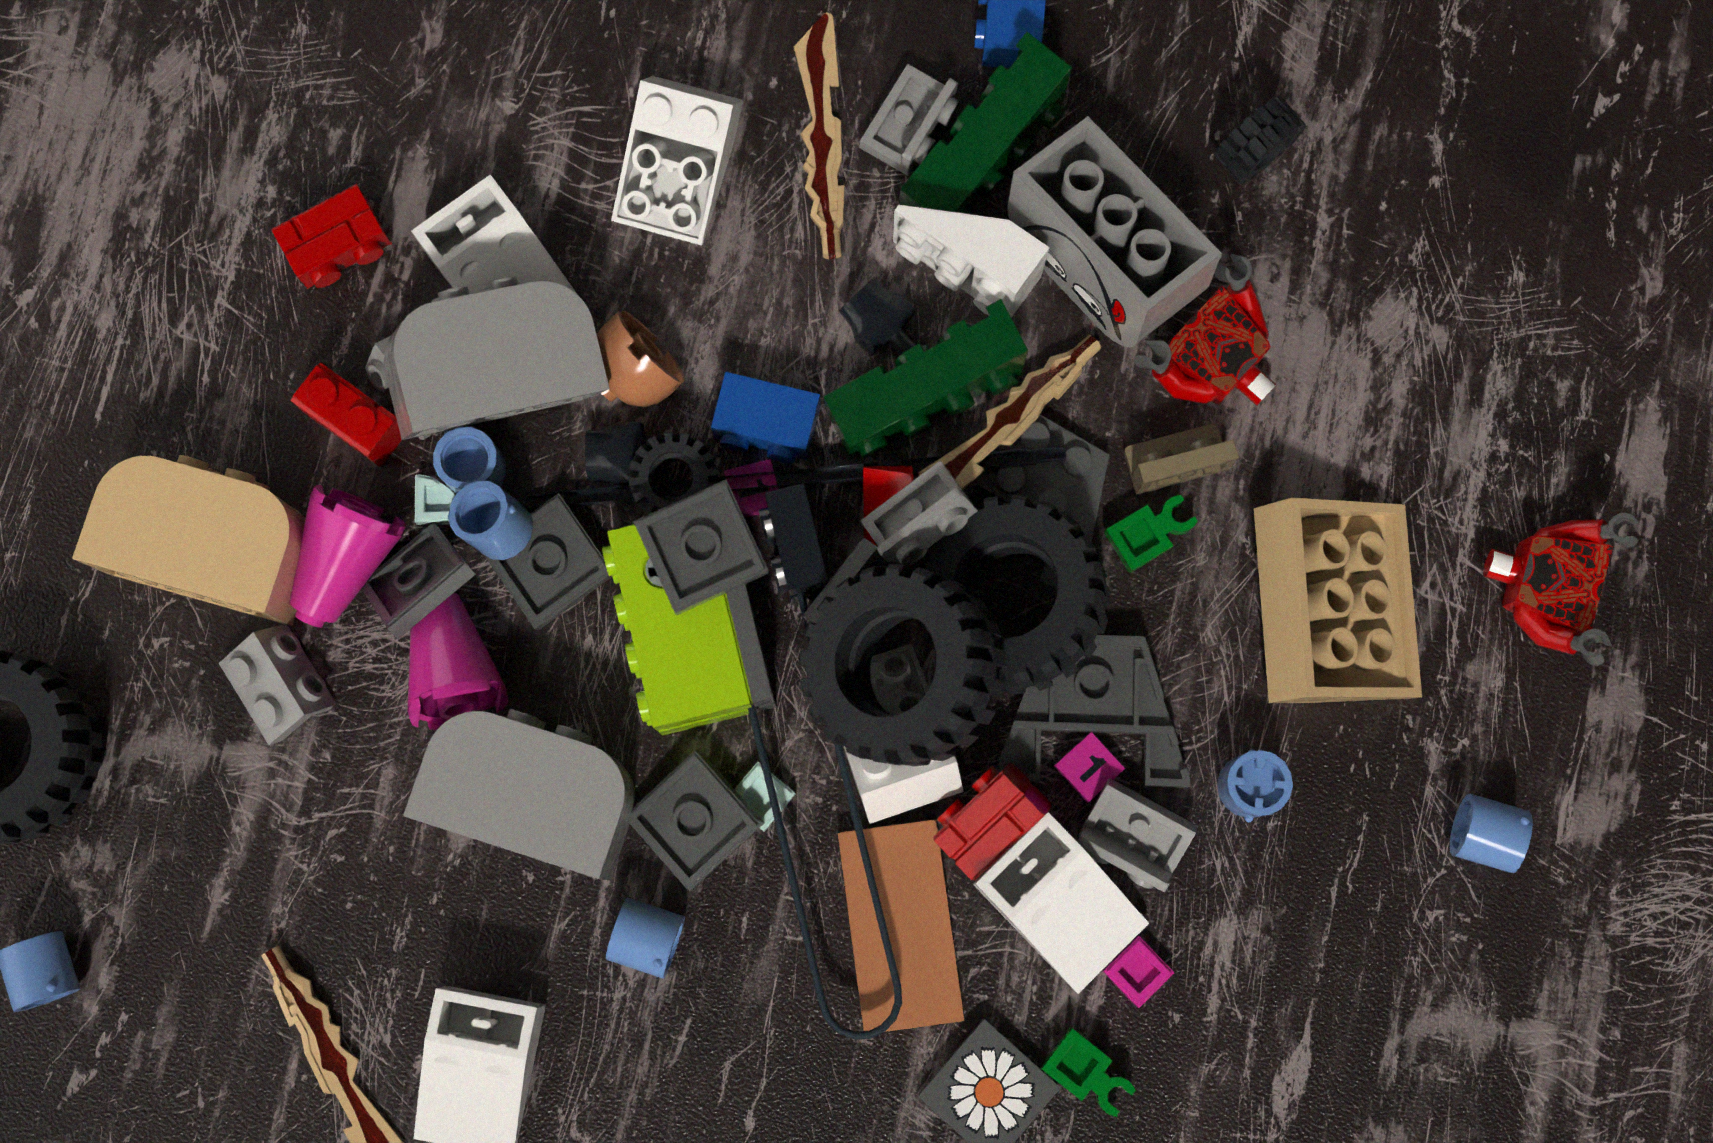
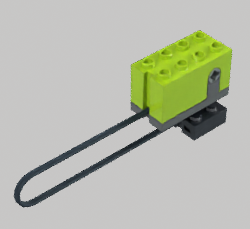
M799 484L765 493L768 507L758 510L767 547L777 545L779 555L770 557L779 594L789 592L791 604L799 603L803 617V614L808 609L806 601L817 598L827 585L828 579L804 484ZM631 525L607 531L610 546L602 547L603 557L609 577H613L615 584H620L622 594L614 595L613 598L620 625L624 624L626 631L630 630L633 642L625 644V651L631 673H635L637 679H642L644 691L636 693L642 721L647 722L648 727L653 726L663 736L749 714L820 1010L826 1022L838 1034L851 1039H871L886 1032L898 1017L902 1005V987L842 746L834 744L894 986L895 1002L890 1015L881 1025L869 1031H853L841 1026L832 1017L826 1003L757 717V712L777 707L747 584L676 616L636 526ZM803 618L805 629H807L808 623Z

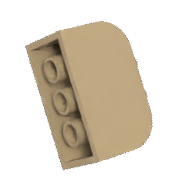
M179 455L177 462L155 456L132 457L116 464L103 476L94 493L72 559L108 575L285 625H293L297 610L289 602L300 553L305 517L271 493L269 486L256 482V477L248 473L226 468L225 474L208 468V463L185 455Z

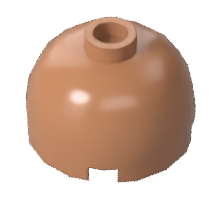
M618 311L596 334L610 388L601 394L609 401L613 402L618 397L628 405L647 407L658 404L670 396L685 381L683 371L671 353L667 351L664 356L654 343L658 338L628 312L622 311L620 313Z

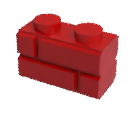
M357 184L271 229L295 275L307 289L314 285L317 288H323L335 283L341 277L340 271L355 263L367 265L376 261L383 255V248L392 244L369 201Z
M321 362L315 366L291 399V402L306 415L378 467H381L402 441L395 415L384 407L379 406L373 399Z
M1011 762L1001 772L994 766L988 769L971 786L978 794L968 804L964 805L957 799L937 818L943 827L933 836L934 842L950 858L955 860V864L970 880L976 881L1043 818L1052 807L1051 802Z

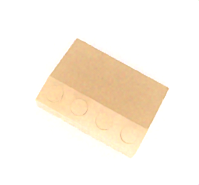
M1292 497L1254 508L1269 703H1320L1421 698L1422 689L1405 505Z

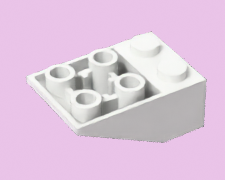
M655 76L640 80L611 221L703 245L734 145L743 100Z
M491 175L411 230L423 250L452 288L468 287L469 294H474L488 288L487 283L491 281L517 277L518 284L534 281H551L564 285L575 292L521 214Z
M898 205L894 210L893 242L897 244L895 246L897 251L910 262L918 264L922 261L935 270V277L949 289L957 291L961 288L974 297V304L988 316L989 313L985 307L1002 299L1012 317L1042 276L1050 247L1010 220Z
M912 643L872 657L870 667L872 689L878 702L888 713L898 715L908 711L927 693L929 688ZM843 746L869 824L964 792L955 756L945 761L931 760L929 765L914 767L861 759L847 753L846 747Z
M1049 812L972 883L1077 994L1149 924L1085 849Z
M452 986L436 988L424 1041L414 1139L432 1143L518 1142L546 1007L545 1004Z

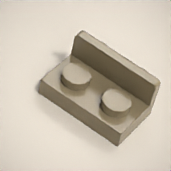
M1209 424L1127 446L1124 450L1136 495L1228 471L1239 459L1234 439L1222 442L1216 424Z

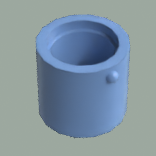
M458 427L451 431L446 430L444 436L437 442L433 452V466L438 477L456 494L467 484L476 481H491L500 487L502 486L506 476L505 459L495 443L483 431L473 427Z
M476 481L467 484L456 494L450 505L448 520L454 533L492 560H506L516 556L525 548L531 538L533 523L526 507L491 481Z
M1251 749L1225 764L1220 771L1217 787L1219 797L1224 806L1233 814L1244 817L1246 822H1252L1254 817L1271 815L1282 809L1290 799L1293 782L1291 772L1281 758L1274 753Z
M1467 794L1462 800L1454 818L1450 835V853L1454 857L1505 872L1515 873L1521 866L1529 848L1533 827L1532 814L1525 809L1474 794Z
M627 897L615 922L607 948L606 960L664 979L675 955L683 930L685 916Z
M62 931L36 936L0 950V970L13 1012L38 1007L80 990Z

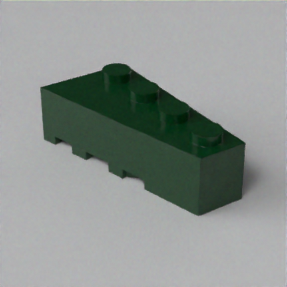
M1026 32L1016 44V47L1019 49L1017 60L1009 70L999 65L988 79L989 84L980 98L982 101L980 106L976 107L974 104H968L957 118L950 131V136L953 137L952 141L948 144L943 139L939 140L900 189L899 205L974 215L975 210L971 207L982 195L990 198L997 191L1006 177L1002 172L1013 160L1019 164L1027 157L1036 143L1032 138L1043 126L1048 130L1051 129L1063 115L1066 106L1063 105V100L1072 67L1029 32Z
M1002 299L985 307L989 317L972 325L971 323L967 324L963 319L947 328V333L938 339V345L930 348L927 344H918L903 352L894 361L896 368L887 372L885 366H878L824 396V408L849 458L861 453L863 458L873 456L888 447V439L903 432L906 437L916 435L932 425L930 419L946 411L949 416L957 415L975 404L973 398L989 390L992 395H998L1018 383L1016 377L1022 373L1028 349Z

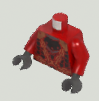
M1231 254V259L1235 264L1232 274H1230L1229 269L1225 265L1218 264L1214 275L1218 280L1230 283L1227 290L1221 286L1168 344L1159 340H1146L1145 343L1152 349L1151 359L1146 355L1135 356L1134 363L1136 366L1143 369H1152L1154 378L1173 398L1202 404L1212 401L1220 405L1237 388L1258 406L1277 385L1256 367L1271 346L1268 341L1269 331L1263 311L1249 280L1252 266L1246 257Z
M1619 513L1612 517L1609 524L1604 519L1570 520L1540 528L1534 536L1519 542L1515 555L1492 549L1486 558L1483 576L1507 583L1502 606L1513 613L1516 624L1536 645L1571 655L1580 651L1587 663L1594 666L1601 665L1605 662L1603 656L1596 652H1589L1588 649L1594 643L1612 646L1609 637L1604 631L1592 629L1613 546L1605 543L1608 539H1613L1622 547L1629 548L1635 546L1639 541L1635 536L1620 537L1618 532L1625 524L1635 525L1640 522L1629 513Z

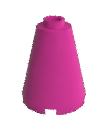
M322 485L314 486L309 498L300 553L289 602L297 610L295 617L315 627H323L324 622L335 623L403 536L407 524L397 516L394 517L392 524L380 518L384 510L383 508L360 497L332 488L329 496H326Z
M453 593L410 629L407 707L409 719L415 727H418L419 720L427 721L429 730H437L447 720L459 714L472 711L483 712L494 705L496 712L499 713L506 707L509 702L507 688L460 596Z

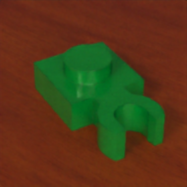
M1176 495L1168 499L1157 516H1154L1149 506L1146 505L1105 530L1104 534L1129 574L1173 547L1167 536L1168 534L1182 535L1189 532L1198 522L1196 517H1192L1183 523L1175 521L1172 517V509L1178 507L1184 501L1182 495Z
M1071 1027L1040 1067L1081 1101L1084 1100L1090 1090L1095 1092L1100 1108L1114 1117H1117L1120 1112L1109 1103V1091L1114 1087H1121L1131 1095L1136 1091L1127 1079L1118 1075L1108 1076L1105 1074V1070L1113 1060Z

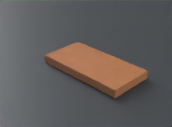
M936 820L863 829L902 987V1005L898 1017L886 1032L964 1021L941 850L933 838L938 832ZM854 830L838 833L863 1029L864 1031H869L881 1025L890 1015L895 1002L894 986Z

